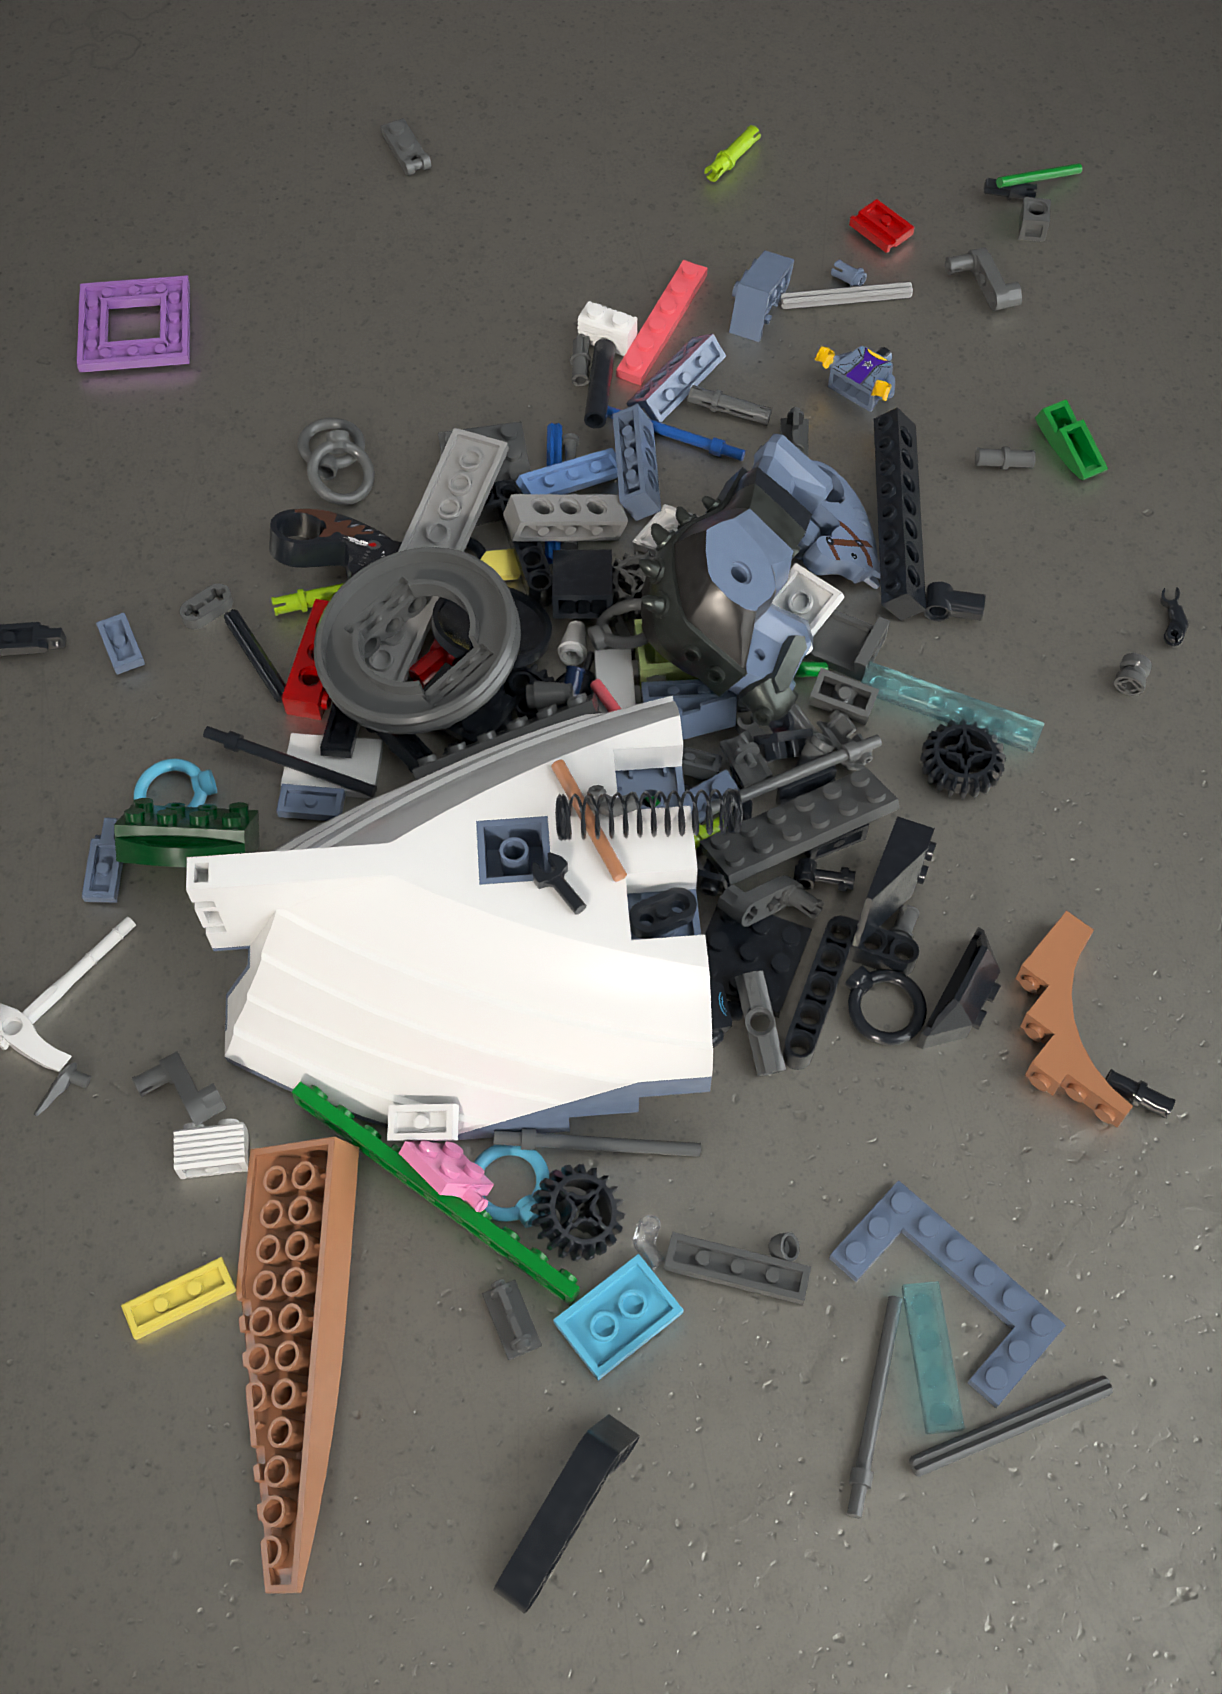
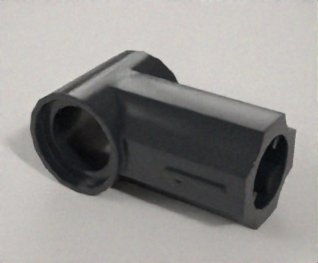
M932 582L926 588L927 610L924 611V615L932 621H944L949 617L981 621L986 596L985 594L953 590L952 586L945 582Z

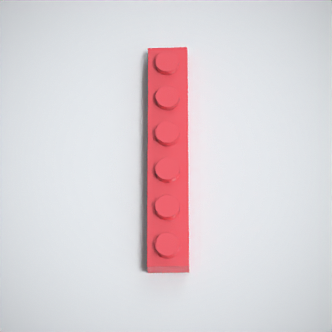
M686 260L682 261L617 367L616 377L640 386L642 385L707 277V267Z

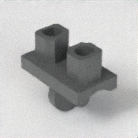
M748 730L735 738L720 741V747L743 789L773 777L757 743L754 742Z

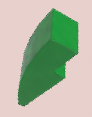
M1067 399L1043 408L1038 413L1035 420L1042 433L1060 459L1078 478L1083 481L1108 470L1084 419L1077 421Z

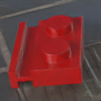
M878 199L861 209L857 216H851L849 222L852 228L885 253L890 252V248L897 247L911 237L915 228Z

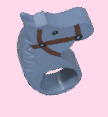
M812 460L832 478L833 489L812 512L809 511L812 514L810 520L820 528L821 536L803 554L802 561L804 565L816 575L838 574L852 580L854 584L864 581L874 589H878L880 584L877 578L880 579V563L878 561L877 545L870 520L861 501L847 481L833 468L825 463Z

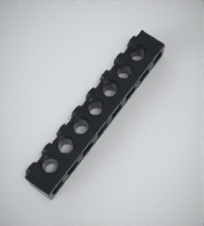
M896 407L874 418L873 421L881 604L902 621L927 609L916 425Z

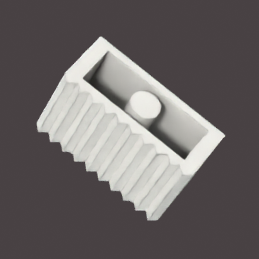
M591 301L587 302L577 319L578 335L588 337L590 345L594 346L596 341L600 339H609L615 344V353L625 356L637 336L636 316L632 317L621 311L617 312V310H612L611 308L607 309L606 306L602 307L601 304L597 303L592 304Z
M228 1118L220 1120L218 1125L205 1126L202 1123L195 1126L194 1123H188L183 1126V1129L173 1131L174 1170L180 1179L233 1174L235 1172L241 1173L242 1171L248 1172L249 1135L244 1122Z

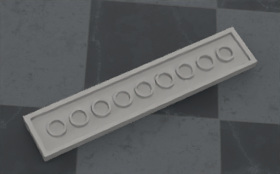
M454 428L398 552L421 547L449 548L464 552L509 450L508 442ZM426 596V604L423 610L417 616L404 622L396 635L381 642L379 649L372 656L365 658L366 666L371 671L388 680L407 682L410 676L409 668L416 662L431 628L433 608L439 597Z

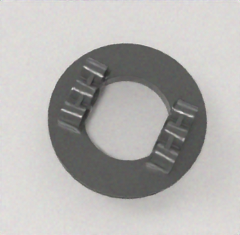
M421 547L396 552L382 557L359 570L333 595L325 607L316 629L314 639L315 667L323 687L334 704L351 720L364 727L390 734H419L441 728L446 729L477 711L497 693L506 681L514 666L520 647L521 624L519 613L511 592L501 576L491 566L471 554L440 547ZM426 596H438L457 603L467 612L470 619L469 638L474 648L425 692L419 681H392L382 678L366 666L365 658L372 656L379 649L381 642L396 635L404 622L417 616L423 610L426 604Z

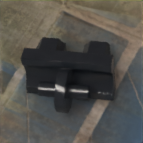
M788 712L781 719L770 722L768 726L773 732L772 734L753 736V739L757 745L764 744L766 761L798 757L805 745L804 738L813 736L812 728L793 730L795 721L792 714Z

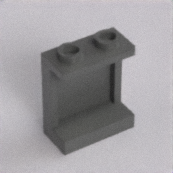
M834 610L813 636V650L804 658L813 662H826L828 668L863 682L887 637L890 621L878 617L875 625H871Z

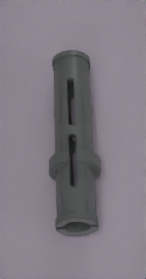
M692 385L687 400L689 403L710 408L715 413L717 411L725 412L766 426L772 414L771 407L723 394L721 390H716L715 392L696 385Z

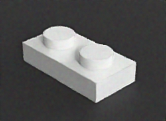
M388 1105L387 1140H458L459 1105Z

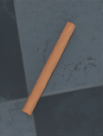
M564 760L555 761L551 768L570 800L575 793L580 797L583 805L584 796ZM574 797L572 806L581 820L579 804L576 797ZM586 803V831L615 882L621 881L627 876V873L601 826L599 840L596 839L595 816Z

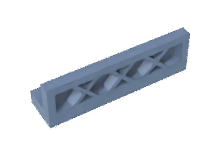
M714 334L692 337L626 403L627 406L631 407L638 404L641 408H644L651 420L661 423L689 395L692 385L698 386L726 357Z

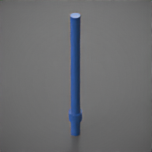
M608 406L607 417L613 419V414L621 411V409ZM651 420L654 433L709 450V454L718 457L724 455L739 461L744 459L745 450L727 445L724 440L715 437L712 440Z

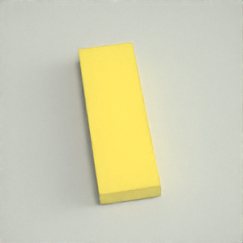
M219 1257L122 1304L121 1307L134 1339L137 1340L236 1292V1288L223 1258Z

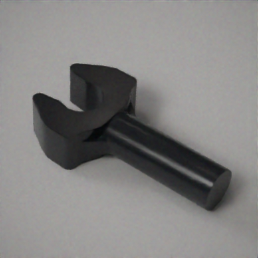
M551 852L548 853V862L555 869L551 873L543 872L541 867L536 862H533V881L538 889L553 887L575 915L585 910L587 905L564 878L568 872V862L562 856Z

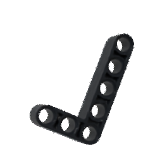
M508 479L494 482L475 527L502 521L510 548L514 550L525 592L530 598L536 600L545 608L552 603L553 576L541 541H512L503 516L511 494L523 493L515 480Z
M842 915L834 916L829 920L785 1039L783 1057L785 1064L789 1068L802 1070L811 1063L847 960L876 970H895L908 976L915 968L920 950L918 944L913 939L879 927L859 947H856L852 943L859 920ZM833 933H842L847 938H836ZM872 943L878 949H869L864 944ZM896 954H904L909 960H901ZM823 961H833L837 966L828 967L823 964ZM815 988L823 989L827 994L820 996L815 994L812 990ZM812 1017L817 1023L812 1025L806 1024L802 1021V1018ZM801 1046L807 1052L796 1054L791 1050V1047Z
M610 1414L585 1433L493 1589L494 1592L524 1614L527 1613L549 1579L607 1478L626 1461L640 1438L639 1434Z

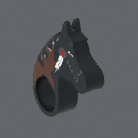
M309 508L289 509L277 513L270 522L269 551L275 560L296 568L343 566L346 569L347 580L370 563L398 552L402 542L392 540L381 531L365 523L326 510ZM300 536L309 538V540H296L288 537Z

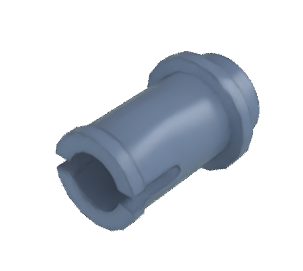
M837 260L834 263V266L843 271L832 268L831 275L849 283L850 287L864 285L867 274L864 273L863 268L856 269L842 260Z

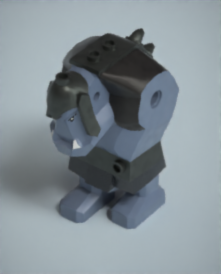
M773 434L763 446L761 445L754 455L752 469L747 471L742 467L726 482L716 499L709 496L702 498V503L707 509L705 511L706 514L697 517L696 514L690 515L687 510L678 506L675 516L680 525L677 527L678 531L676 532L674 530L669 532L660 524L653 523L651 525V535L657 545L655 548L657 553L653 560L648 558H641L639 560L640 569L647 575L641 596L642 628L646 640L662 657L683 672L698 678L719 697L727 690L738 694L739 701L753 713L754 721L762 726H767L771 721L781 719L790 711L798 698V693L794 690L796 683L793 678L804 656L813 650V636L808 620L773 605L772 602L788 580L791 560L793 558L801 560L803 554L821 536L820 528L810 520L812 514L809 511L812 512L833 489L832 478L782 434Z

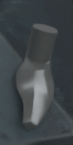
M75 1062L67 1065L52 1083L35 1110L34 1115L37 1117L48 1108L55 1098L63 1093L71 1083L87 1088L91 1081V1076L77 1071V1064Z

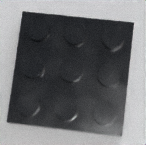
M716 906L705 932L710 981L719 982L723 985L727 1000L740 1001L735 977L753 971H763L773 1015L779 1018L812 929L774 915L744 927Z

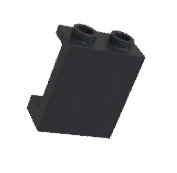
M835 766L778 788L776 795L777 806L836 781L837 770ZM867 823L805 851L804 854L807 858L817 860L866 840L870 824Z

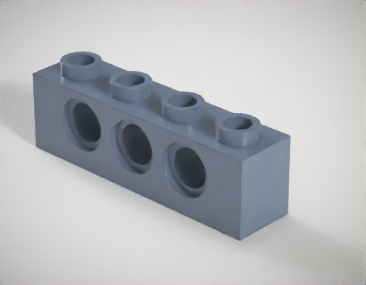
M635 404L614 413L613 426L620 503L635 521L661 512V500L653 423L641 407Z

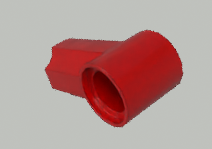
M435 639L430 647V651L409 668V675L413 681H419L424 689L445 662L454 666L459 659L445 651Z

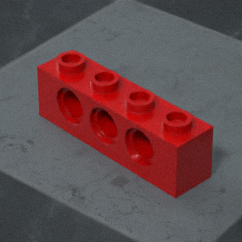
M315 599L282 695L283 705L288 715L322 720L325 709L328 710L331 706L332 700L319 679L314 661L316 629L329 601Z

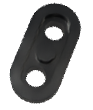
M674 887L637 902L629 912L630 931L641 939H652L688 924L695 916L697 908L696 897L685 888ZM672 908H680L683 912H674ZM648 921L651 923V925L646 926L641 924L640 922Z

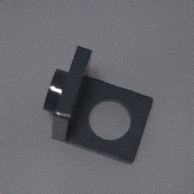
M707 858L704 865L706 871L697 870L696 888L709 896H721L726 888L731 885L728 884L724 875L710 872L714 865Z

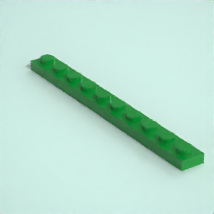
M300 1081L293 1089L292 1095L297 1105L347 1142L359 1147V1151L567 1305L572 1306L579 1296L580 1287L576 1284L578 1282L577 1278L563 1268H560L558 1271L547 1263L549 1258L535 1247L529 1250L519 1242L521 1238L513 1230L506 1226L502 1229L491 1222L492 1216L486 1210L476 1212L474 1208L465 1203L460 1197L439 1195L399 1154L400 1147L395 1144L391 1147L380 1140L382 1136L378 1131L368 1124L364 1127L353 1120L355 1116L340 1104L337 1107L333 1106L327 1101L328 1096L317 1086L312 1085L309 1088Z

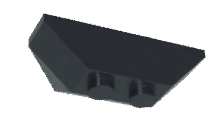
M978 927L924 1027L917 1047L925 1049L967 1038L972 1027L979 1030L987 1014V1011L982 1009L986 1000L993 1003L1001 987L1000 984L996 983L1000 974V968L983 929Z

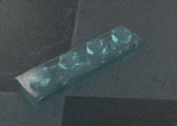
M939 1281L903 1284L901 1289L925 1433L929 1435L963 1431L965 1426Z

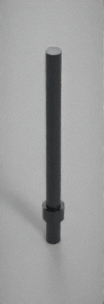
M207 726L204 730V738L224 744V748L234 752L243 751L372 798L376 794V785L246 740L242 734L233 731L227 733Z

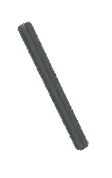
M1099 1376L917 1453L909 1459L912 1471L917 1477L923 1476L1104 1399L1113 1393L1112 1385L1106 1376Z

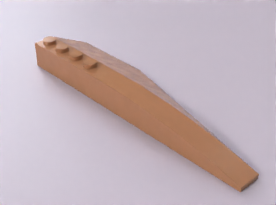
M337 1137L250 1149L236 1295L237 1300L242 1302L243 1316L239 1317L240 1332L245 1333L246 1352L242 1353L243 1367L247 1368L249 1373V1384L246 1385L245 1389L251 1447L256 1448L257 1465L253 1466L254 1482L259 1483L261 1503L257 1504L258 1520L262 1521L265 1538L261 1540L260 1544L265 1593L267 1594L302 1593L321 1505L333 1436L344 1347L359 1147Z

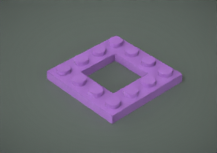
M188 275L80 284L77 367L79 373L190 364V282ZM160 305V338L108 342L109 309Z

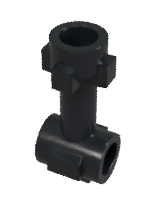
M802 858L798 861V865H795L793 879L802 884L804 890L814 888L815 882L837 884L838 890L847 891V889L853 890L856 871L849 870L848 867H841L840 872L817 869V862L814 859Z

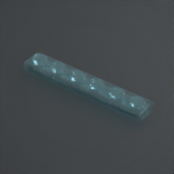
M873 662L869 663L861 683L879 689L876 697L878 699L946 723L952 719L959 725L963 718L967 725H972L977 721L978 728L980 729L988 726V735L997 734V741L1030 753H1034L1045 724L1044 722Z

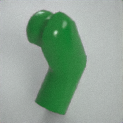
M801 662L794 678L818 677L821 668L829 670L828 664L826 662Z

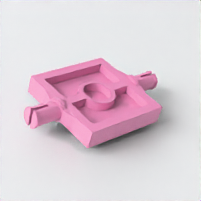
M426 1140L404 1142L399 1154L439 1195L460 1197L462 1200L467 1201L476 1212H481L487 1207L488 1201L482 1196H488L494 1184L484 1175L485 1171L482 1167L471 1162L463 1154L464 1151L460 1146L449 1141L445 1143H432Z

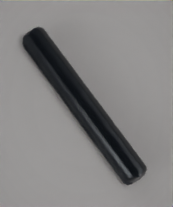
M232 609L230 612H226L224 619L228 628L276 702L282 703V695L286 686L285 682L238 610Z

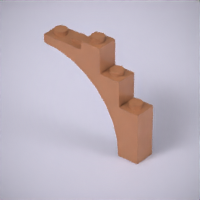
M1066 911L1022 964L1015 978L1026 991L1040 996L1026 1013L1020 1027L1025 1030L1031 1039L1045 1044L1044 1048L1030 1064L1025 1076L1030 1079L1032 1085L1037 1089L1047 1091L1052 1096L1061 1086L1066 1090L1070 1098L1080 1103L1083 1102L1094 1110L1095 1115L1100 1120L1113 1124L1118 1128L1133 1105L1116 1092L1094 1066L1081 1042L1073 1013L1072 986L1074 970L1079 956L1094 929Z

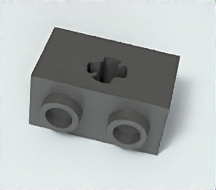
M821 668L808 704L831 713L840 710L841 713L845 712L850 720L866 725L879 689Z

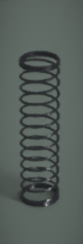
M728 788L723 796L719 790L714 789L709 797L702 789L696 793L695 797L690 790H686L681 798L674 790L669 793L668 798H666L662 791H658L653 799L645 791L641 794L639 800L636 794L631 791L625 801L622 795L616 792L611 802L607 794L603 792L599 796L597 804L594 796L588 793L582 805L580 797L574 793L570 798L568 806L567 797L564 794H559L556 798L555 808L556 830L560 841L571 840V809L574 797H576L581 813V838L585 840V809L588 797H590L595 811V837L599 840V808L601 799L604 796L609 809V836L613 839L615 832L613 807L616 796H619L623 807V835L627 839L629 835L627 807L629 798L633 795L637 805V835L641 838L643 835L641 806L644 795H647L651 804V834L655 838L657 835L655 804L660 794L665 804V834L669 837L671 834L669 803L672 794H675L679 803L678 829L679 834L683 837L685 834L683 802L685 795L688 793L693 802L692 830L693 834L697 836L699 833L697 800L699 794L703 793L707 802L706 830L711 835L713 832L711 798L716 792L721 801L719 812L720 831L725 835L728 827L731 834L737 835L741 831L743 821L742 799L736 788ZM733 798H734V801H735V808H736L735 827H734V823H733V814H732Z

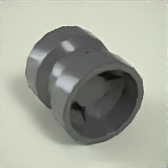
M1137 653L1124 655L1120 663L1121 671L1117 673L1114 680L1115 688L1126 695L1136 696L1142 694L1146 686V677L1149 676L1152 669L1150 659Z

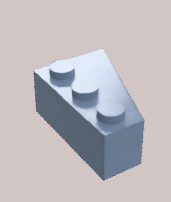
M764 250L758 259L755 258L753 260L751 268L745 270L740 281L737 280L733 288L732 296L735 297L729 333L760 342L764 323L769 324L772 318L771 315H768L771 307H778L781 294L786 292L790 284L794 259Z
M699 679L641 682V704L673 695V701H675L680 714L683 740L736 726L737 695L734 692L727 690L719 697Z

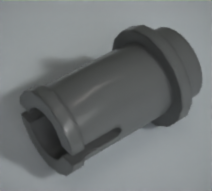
M902 905L899 908L894 927H891L889 931L913 939L912 932L920 915L919 910L911 905L906 907Z

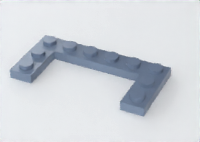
M898 1180L830 1254L829 1259L852 1280L857 1282L900 1233H903L1009 1326L1012 1331L967 1382L990 1404L997 1408L1066 1325Z

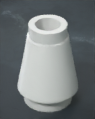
M572 621L568 624V628L558 647L560 660L567 665H579L587 657L586 627L582 622Z

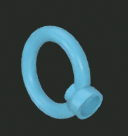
M166 759L155 763L143 772L135 785L133 798L134 800L146 798L151 782L159 775L169 771L184 772L191 777L195 793L187 807H198L204 804L208 795L217 793V787L210 769L201 771L195 764L187 760Z
M493 1145L487 1148L473 1163L479 1165L485 1171L491 1162L500 1157H521L532 1165L536 1174V1185L533 1193L520 1199L514 1207H499L488 1201V1205L484 1210L492 1216L493 1220L501 1222L520 1220L525 1228L532 1227V1221L539 1217V1215L530 1211L531 1206L538 1203L532 1196L534 1192L541 1190L539 1186L541 1180L544 1178L549 1179V1169L545 1160L536 1150H521V1146Z

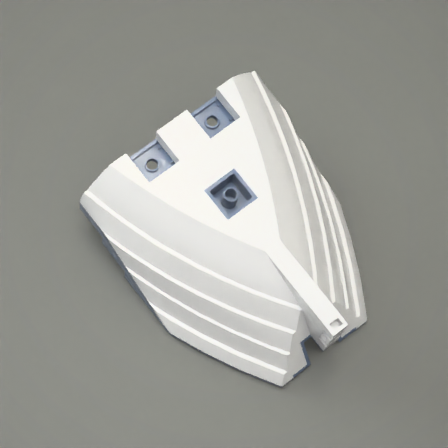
M673 695L607 713L586 714L501 743L419 780L366 801L294 837L272 851L187 857L186 891L191 902H195V911L202 927H206V935L213 951L248 949V965L226 994L225 1058L227 1062L290 1092L293 1091L300 1081L309 1088L315 1085L328 1096L327 1101L333 1106L337 1107L340 1104L347 1108L355 1118L388 1128V1105L457 1104L459 1105L458 1140L493 1138L494 1130L522 1132V1129H536V1133L545 1134L570 1132L569 1117L639 1112V1097L710 1092L713 1071L710 976L706 937L701 935L698 903L692 921L652 939H641L635 936L630 931L629 912L634 904L674 887H682L691 891L697 900L696 882L698 868L692 830L691 807L686 806V797L683 802L685 816V834L683 837L679 834L678 829L679 803L675 794H672L669 803L671 817V834L669 837L665 834V804L660 794L657 797L660 803L655 807L657 819V835L655 838L651 834L650 807H646L643 804L641 806L643 835L641 838L637 835V810L627 813L629 824L627 839L623 835V815L614 817L615 832L614 838L611 839L609 836V817L599 813L600 826L627 873V876L618 882L613 880L587 831L586 839L583 840L581 838V820L573 806L571 809V840L560 841L556 830V798L559 794H564L567 797L551 768V765L560 759L564 760L584 798L587 795L588 789L594 785L603 786L607 792L606 794L612 797L616 792L624 796L632 791L636 792L640 799L641 794L645 791L652 797L658 791H662L666 798H668L669 793L673 790L679 794L680 798L682 797V794L685 792L682 771L683 738L680 714L675 701H673ZM551 852L562 856L568 862V872L564 878L587 905L585 910L575 915L553 887L538 889L533 881V862H536L543 872L551 873L555 869L548 862V853ZM672 908L674 912H683L680 908ZM648 921L640 922L641 924L646 926L651 925V923Z

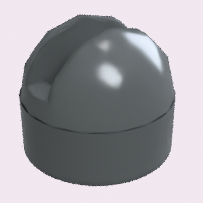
M779 1233L772 1237L768 1244L769 1253L772 1257L794 1261L799 1255V1242L793 1233Z

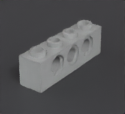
M511 494L503 513L512 541H619L628 523L619 495Z

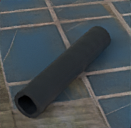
M600 339L594 344L584 415L585 424L593 429L602 428L606 424L616 349L615 344L609 339Z

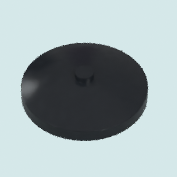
M508 587L518 610L521 624L520 647L512 668L516 669L532 664L545 654L550 644L552 623L546 610L536 600H533L529 595L517 589ZM439 597L434 605L431 619L433 635L445 651L461 660L474 648L469 638V615L457 603Z

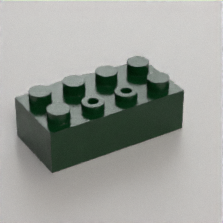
M138 798L133 801L134 804L129 809H126L124 814L114 824L116 862L187 867V857L255 853L260 846L259 810H249V804L244 802L231 803L229 809L217 808L214 804L185 807V804L180 802L160 806L153 805V799Z

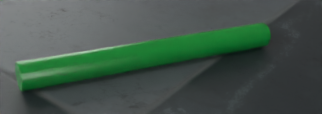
M1077 163L997 178L996 184L997 187L1003 188L1076 175L1082 172V165Z

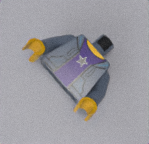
M821 346L814 358L815 361L822 362V366L825 369L831 368L828 382L830 389L869 412L874 409L879 399L887 401V399H891L895 394V377L892 374L893 363L891 362L892 353L885 347L879 348L875 353L865 346H860L853 352L835 355L834 351L830 348Z

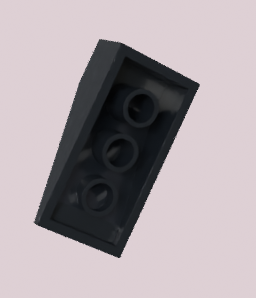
M897 816L867 894L853 939V946L859 947L913 895L917 883L923 885L929 866L923 865L924 860L931 862L937 844L931 841L935 828Z

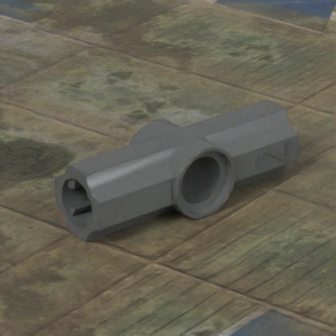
M753 971L736 976L735 981L757 1076L785 1071L786 1066L764 972ZM755 1016H766L770 1020L769 1028L763 1032L755 1031L751 1027V1021Z

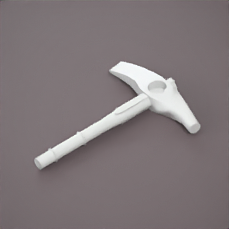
M127 916L115 928H112L109 934L88 953H85V956L48 987L23 1012L0 1003V1048L6 1050L10 1046L31 1061L45 1068L60 1072L72 1056L45 1042L39 1036L33 1024L92 966L97 965V962L121 939L124 940L123 937L136 926L135 922Z

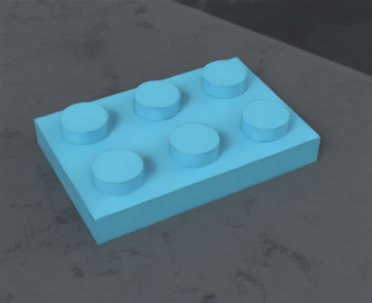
M637 1254L553 1321L599 1381L682 1315L684 1310L643 1258Z

